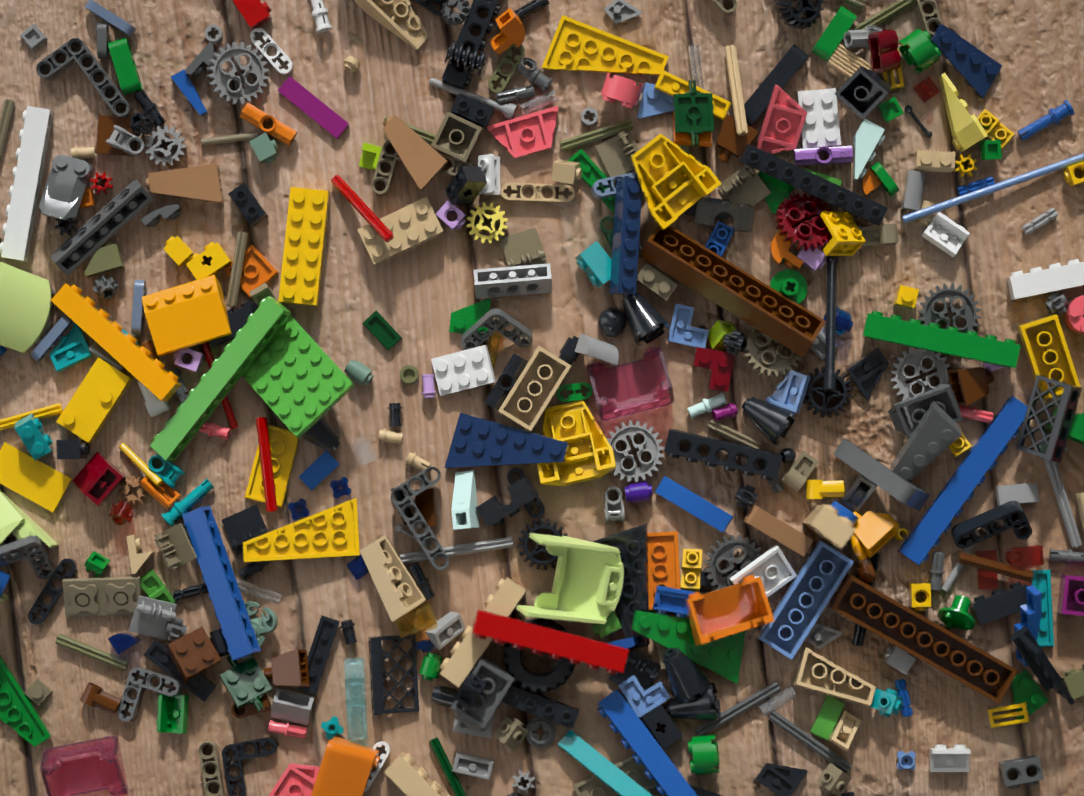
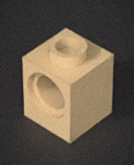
M564 160L553 162L551 181L575 184L581 179L582 169H580V163Z

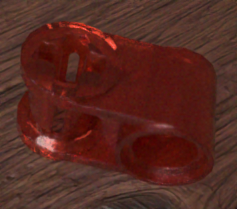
M1043 545L1010 548L1005 553V559L1009 564L1017 566L1044 565ZM1019 554V558H1012L1013 555Z

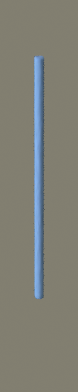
M1084 153L904 215L902 220L904 223L1083 162Z

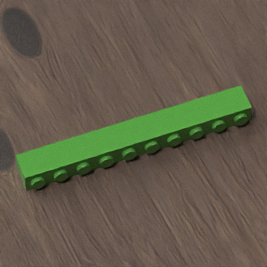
M267 296V298L260 302L259 308L248 317L245 326L236 332L234 340L225 346L223 354L212 363L208 373H205L200 378V383L197 387L189 392L186 401L177 407V412L174 416L168 419L163 430L155 435L150 446L163 459L171 462L177 459L289 317L291 312L275 298Z

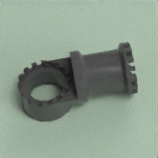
M522 58L517 67L520 74L522 73V75L530 79V84L534 83L544 93L554 80L552 77L548 78L541 73V70L537 68L536 62L531 58Z

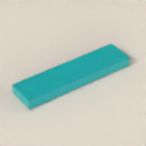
M1031 570L1033 571L1031 586L1033 585L1042 593V612L1037 643L1040 647H1054L1051 570Z

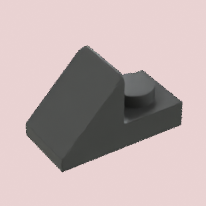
M209 42L185 69L192 78L195 75L199 76L205 68L203 66L205 64L209 67L213 65L209 60L216 59L213 56V53L216 52L215 46Z
M861 474L856 477L852 487L841 502L858 512L877 485Z

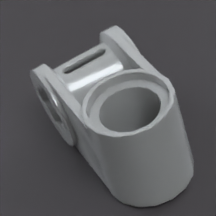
M113 126L114 131L110 138L106 140L107 144L132 156H138L143 152L144 142L142 139L120 126ZM132 142H138L141 148L138 151H133L129 145Z
M611 486L606 489L604 494L606 524H609L611 521H621L623 523L625 522L622 493L619 488ZM611 490H616L619 494L618 498L614 501L608 498V493Z

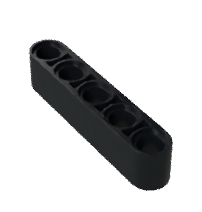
M795 44L744 104L748 126L751 127L769 106L774 86L778 85L783 89L809 57Z

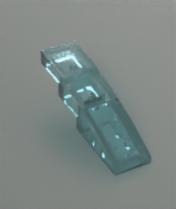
M364 658L344 659L348 739L368 738Z

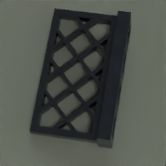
M1037 375L1016 449L1042 457L1048 461L1061 462L1082 388ZM1042 380L1046 381L1049 388L1043 393L1040 389ZM1062 386L1064 387L1063 394L1058 398L1055 389ZM1051 392L1054 401L1047 405L1044 396ZM1040 399L1043 408L1037 411L1035 403ZM1056 404L1058 411L1055 416H1052L1049 408ZM1046 411L1049 419L1042 423L1039 415ZM1035 418L1038 426L1032 430L1030 421ZM1051 423L1053 427L1052 433L1047 435L1044 427ZM1041 430L1044 438L1037 442L1034 433ZM1030 436L1033 445L1028 448L1023 447L1025 439ZM1044 442L1048 446L1046 454L1042 453L1039 447Z
M1024 626L1009 637L1042 687L1047 692L1053 688L1069 705H1073L1075 703L1074 699L1029 629Z
M415 634L368 637L372 714L419 712ZM403 639H411V647L407 652L398 646ZM381 640H389L394 644L388 653L382 650ZM396 647L404 653L398 662L389 656ZM406 656L412 660V667L408 671L399 665ZM387 657L395 663L389 672L382 668V663ZM397 666L405 672L399 681H396L390 675ZM407 675L413 680V686L409 690H406L400 684ZM388 676L396 683L389 692L383 687V682ZM398 685L406 692L399 701L391 694ZM408 695L414 699L413 708H406L401 703ZM389 696L397 702L392 709H384V701Z

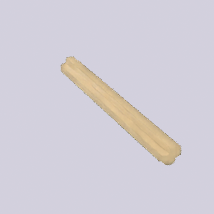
M730 45L725 47L736 132L741 136L747 134L748 129L736 47Z

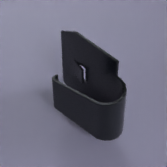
M701 570L700 590L696 592L706 594L712 591L713 586L709 584L712 579L706 578V575L710 572Z

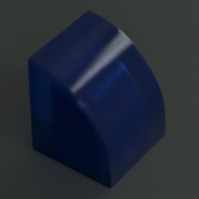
M128 632L118 633L108 638L118 655L140 642L137 636Z

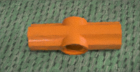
M247 103L241 111L240 117L288 146L296 138L297 131L250 103ZM267 120L273 121V127L270 129L264 128V123Z

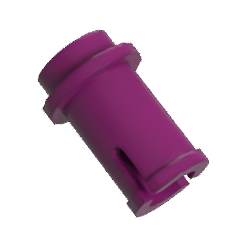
M728 403L725 407L712 410L715 422L728 417L734 418L738 414L736 405Z

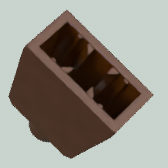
M726 114L715 146L721 148L717 159L727 164L731 155L739 158L745 145L750 144L759 131L747 125L748 133L741 136L738 135L735 118Z
M983 367L947 370L950 385L959 406L970 405L989 394L988 384L994 381V376L991 372L985 373Z
M295 649L273 657L271 659L272 667L264 669L266 679H273L274 685L310 687L307 650Z

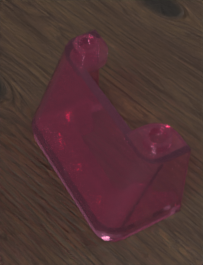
M661 347L647 349L641 360L606 368V365L601 362H594L587 366L598 414L603 421L664 407L674 401L672 383Z
M116 736L56 746L45 750L42 754L40 772L48 796H75L106 789L113 796H122L128 793L121 748Z

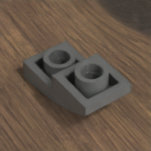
M178 204L165 206L146 215L141 221L146 227L156 226L161 221L160 217L162 216L167 221L170 219L173 221L181 214L182 208Z

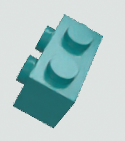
M597 241L575 257L578 267L583 271L585 270L589 281L594 286L599 288L610 280L612 260Z
M30 414L16 422L14 429L34 460H37L52 451L53 441L42 430L43 425L38 418L35 419L34 415Z

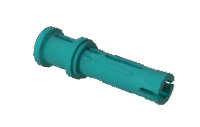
M206 478L180 502H175L168 512L162 513V517L171 527L175 526L174 523L183 514L188 513L187 511L215 487Z

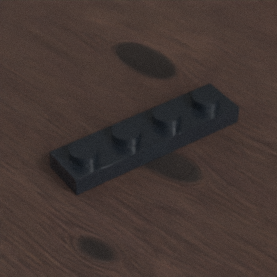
M321 615L308 654L310 687H297V689L316 695L340 623L339 620Z
M157 639L144 654V656L171 677L178 679L185 688L203 702L208 699L217 687L202 674L185 682L167 647Z

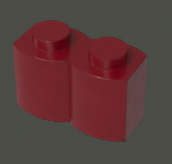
M883 30L868 35V46L871 52L870 64L873 72L884 73L900 68L901 56L897 49L899 39L895 30Z

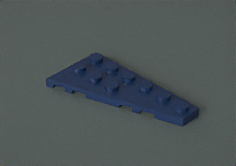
M460 413L444 468L565 462L570 443Z

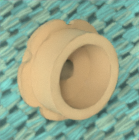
M348 56L346 59H343L344 68L348 72L353 73L360 70L361 63L356 58Z

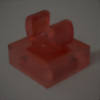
M930 76L913 87L923 103L940 92Z

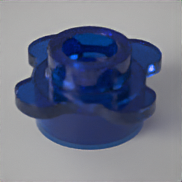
M346 477L330 482L334 498L338 499L342 495L351 494Z
M299 499L298 502H290L288 504L293 520H298L302 516H309L310 511L306 508V500Z

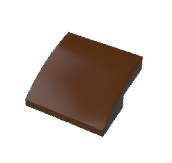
M98 115L95 154L136 157L106 143V140L110 138L114 131V125L120 126L138 137L129 128L132 125L130 123L131 117ZM132 142L129 145L130 149L137 151V142Z

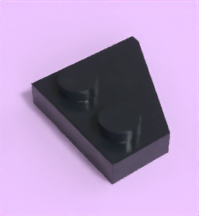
M875 348L846 368V371L863 397L868 400L873 388L878 384L881 374L885 372L889 363L879 348Z
M765 763L755 777V780L777 796H791L808 771L806 769Z

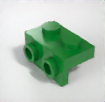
M159 694L157 702L158 718L156 721L157 733L187 734L189 695L167 696Z

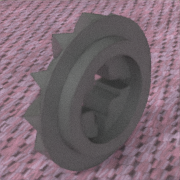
M446 0V2L442 3L443 7L440 10L445 22L450 25H459L468 18L470 4L468 0ZM457 6L460 13L453 12L450 7Z
M536 717L530 720L526 726L528 731L526 738L535 747H546L555 739L556 728L552 721ZM540 724H542L543 730L549 731V733L542 735L541 740H539L538 733L532 732L538 730Z

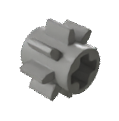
M519 770L518 777L513 775V779L516 782L512 784V787L517 786L518 793L521 790H525L526 794H528V788L535 787L531 783V781L535 780V777L529 776V770L526 774ZM521 777L529 780L526 786L518 783L521 781Z

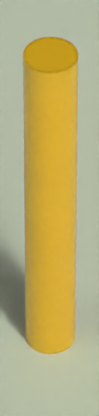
M125 443L119 446V449L156 486L162 484L163 481Z

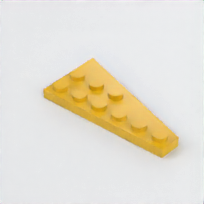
M562 15L541 69L660 75L666 66L669 56Z
M357 498L243 542V561L255 562L360 555Z

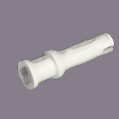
M311 0L313 7L311 15L316 22V33L332 30L333 27L330 25L327 15L329 12L327 8H324L323 0Z

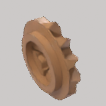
M129 476L120 484L118 493L125 504L139 506L148 499L149 493L139 484L143 479L142 477ZM130 486L134 488L141 486L137 490V496L134 494L128 495L131 491Z

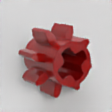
M96 172V178L90 179V182L94 183L90 189H96L97 196H99L100 192H104L107 195V189H113V186L109 184L112 181V177L107 179L106 172L103 175H99ZM98 180L106 181L104 188L97 186Z

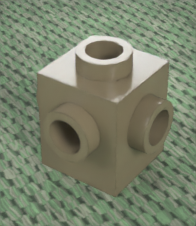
M506 716L493 735L504 745L516 751L528 734V731L523 727L524 723L516 717L513 720Z
M829 763L817 782L823 786L821 790L831 796L833 793L840 796L845 791L852 777L832 763Z

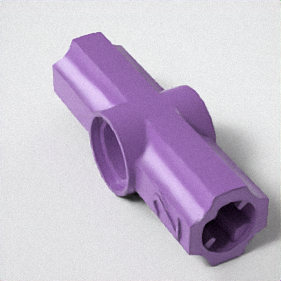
M822 146L820 148L794 149L795 166H823L826 164L853 162L852 146ZM819 152H826L828 159L825 161L821 160L818 156Z

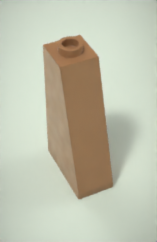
M394 115L392 118L390 116L383 123V126H385L383 131L416 185L423 191L448 162L399 117Z
M218 164L148 173L149 178L146 179L147 190H150L152 194L218 204L224 203Z
M756 505L749 509L743 522L803 557L805 554L809 555L814 547L812 544L814 540Z

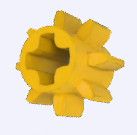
M961 154L959 155L960 161H955L957 168L954 172H960L961 178L966 173L971 177V170L976 171L978 169L974 167L977 159L972 160L970 158L971 154H968L966 158ZM965 161L967 162V166H969V168H967L966 170H964V166L961 165Z

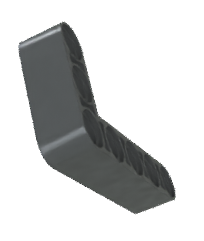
M70 39L37 64V74L44 80H52L77 62L113 113L118 117L131 116V105L81 39ZM80 43L81 50L73 52L74 45ZM60 55H65V62L59 64L58 57ZM92 59L93 64L91 67L86 68L84 66L85 61ZM50 66L49 74L43 75V68ZM103 74L104 80L101 83H96V76ZM114 89L115 96L107 98V92ZM120 105H126L127 107L123 114L118 113Z
M843 438L833 453L843 462L909 507L920 510L930 496L925 490L906 481L845 438Z
M430 466L394 488L391 492V499L432 565L438 570H443L448 567L449 558L412 500L413 497L440 480V470ZM431 469L436 470L438 474L437 478L433 481L427 478V472ZM413 480L421 482V488L418 491H414L410 487ZM397 490H402L405 493V498L402 501L394 499V493ZM411 506L415 509L413 517L405 516L404 510L406 507ZM417 523L425 525V531L421 534L416 533L414 530ZM429 539L434 540L436 543L435 548L432 550L425 548V542ZM437 556H444L446 558V563L443 566L435 564Z

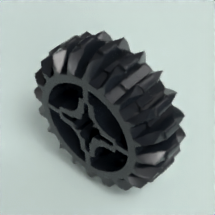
M779 0L775 5L779 6L777 13L781 14L779 19L785 20L784 24L789 25L791 28L804 29L817 23L816 18L821 17L819 12L824 10L821 4L825 1Z
M825 366L821 369L822 373L816 368L814 369L815 376L811 372L808 373L811 376V380L805 394L807 400H804L803 404L808 402L811 404L807 407L808 411L815 408L813 415L821 411V418L825 416V412H827V417L831 418L832 411L835 416H838L839 412L837 409L844 412L845 408L842 405H850L846 398L852 399L853 397L847 394V391H852L853 388L846 387L851 381L847 380L844 382L843 379L847 375L838 376L841 370L837 369L835 372L836 380L840 384L842 392L835 390L831 392L835 394L828 395V398H826L824 393L817 391L823 390L824 385L822 387H813L814 382L824 376ZM811 392L820 395L821 407L815 403ZM831 397L841 398L837 405L827 408Z
M540 518V525H537L536 521L533 520L532 524L534 527L531 528L527 524L526 528L529 531H521L525 538H518L519 541H524L523 544L518 545V548H524V551L519 553L520 556L527 555L523 560L524 562H527L529 559L532 560L529 564L530 567L534 565V562L537 563V570L540 569V564L544 565V570H547V564H550L553 569L555 568L553 562L558 560V556L549 554L545 548L535 551L539 548V543L531 552H529L527 547L530 533L538 534L535 530L540 528L550 529L553 531L550 535L562 537L560 532L564 528L561 526L557 530L555 527L558 522L556 521L551 526V519H547V524H543V519ZM544 551L551 559L538 560L534 556Z

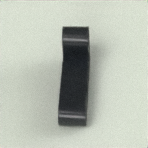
M1012 500L955 525L951 529V535L955 545L958 548L964 549L1010 528L1013 529L1018 539L1025 540L1032 535V528L1021 504Z

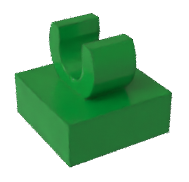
M896 97L877 106L886 123L904 114Z
M1001 140L980 141L981 160L1002 159Z
M93 551L84 564L87 567L86 572L88 573L90 570L96 572L95 577L97 578L108 567L110 560Z

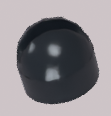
M781 449L780 454H782V462L784 464L795 460L796 453L793 449Z

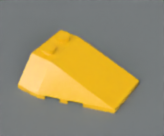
M661 133L631 156L650 213L662 230L678 219V216L698 200L708 195L721 184L709 167L698 162L692 155H688Z
M583 400L546 408L542 430L543 436L570 444L565 462L538 463L541 485H571L601 478L616 468L613 449Z

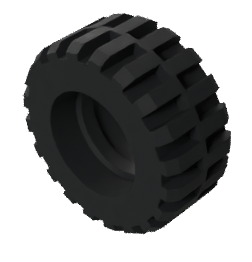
M538 618L526 621L569 633L565 627L551 619ZM506 642L504 646L503 661L506 671L514 678V683L530 692L546 693L547 691L558 689L559 686L565 684L568 678L571 677L576 664L569 662V658L562 657L561 660H557L556 665L550 671L534 673L524 665L521 649L512 647L513 643Z

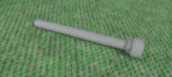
M434 78L429 80L431 86L455 95L460 93L483 105L501 111L508 119H513L517 109L515 104L505 103L504 105Z

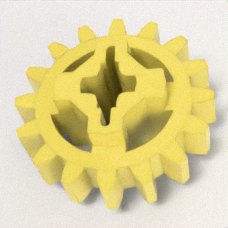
M483 202L482 208L476 205L477 211L471 210L470 213L473 216L467 217V220L471 222V224L467 225V228H472L469 234H475L474 239L476 241L481 238L482 244L486 240L492 244V239L498 242L499 235L505 236L502 230L508 229V226L504 225V223L508 222V218H503L506 214L505 211L499 212L501 207L493 208V203H490V206L487 207L486 203ZM484 211H492L496 214L488 215ZM479 215V224L475 226V219ZM483 216L488 221L492 220V230H490V228H488L487 226H482L485 224ZM500 220V227L496 231L495 225ZM483 231L489 232L490 236H485L480 233Z

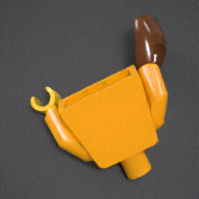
M855 511L853 514L859 519L852 526L856 531L850 537L851 545L858 558L857 571L862 582L870 583L876 577L869 558L893 537L898 541L904 540L900 536V532L906 536L908 531L904 528L900 529V525L889 514L868 511L861 516Z

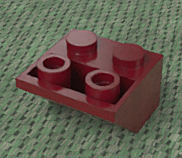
M96 452L72 481L97 506H102L127 476L99 452Z

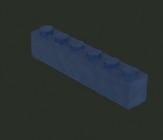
M623 177L616 181L610 294L629 296L636 294L642 188L638 178Z

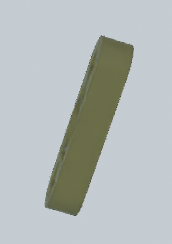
M514 43L504 54L488 82L489 90L492 93L496 94L505 90L520 61L524 58L525 49L522 44L518 47L520 48L521 55H516L514 61H517L516 64L506 59L507 56L511 59L513 56V51L511 50L517 49ZM505 63H509L512 66V71L508 74L501 71V66ZM499 73L502 77L507 78V80L505 81L502 78L500 82V85L502 87H497L495 90L493 89L494 85L492 84V82L498 81L500 77L496 74Z

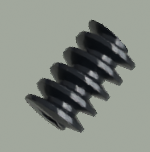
M453 41L450 45L445 59V63L449 59L451 66L457 62V68L464 64L465 71L470 66L472 73H475L478 69L480 76L487 62L485 51L478 55L477 48L473 52H471L470 46L463 50V43L457 48L456 41Z

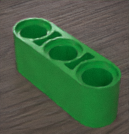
M841 6L811 52L827 62L843 39L844 33L849 30L857 16Z
M127 37L108 43L123 95L143 90Z

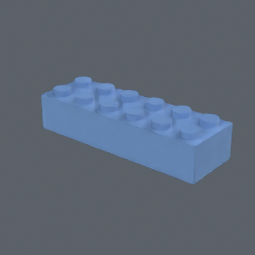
M819 540L772 613L774 622L765 624L757 638L792 660L854 561Z

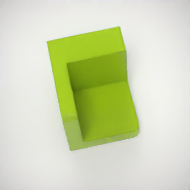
M364 142L359 166L375 171L382 147Z
M717 320L710 329L707 339L713 350H727L723 346L725 336L727 334L732 335L733 330L737 331L733 322Z

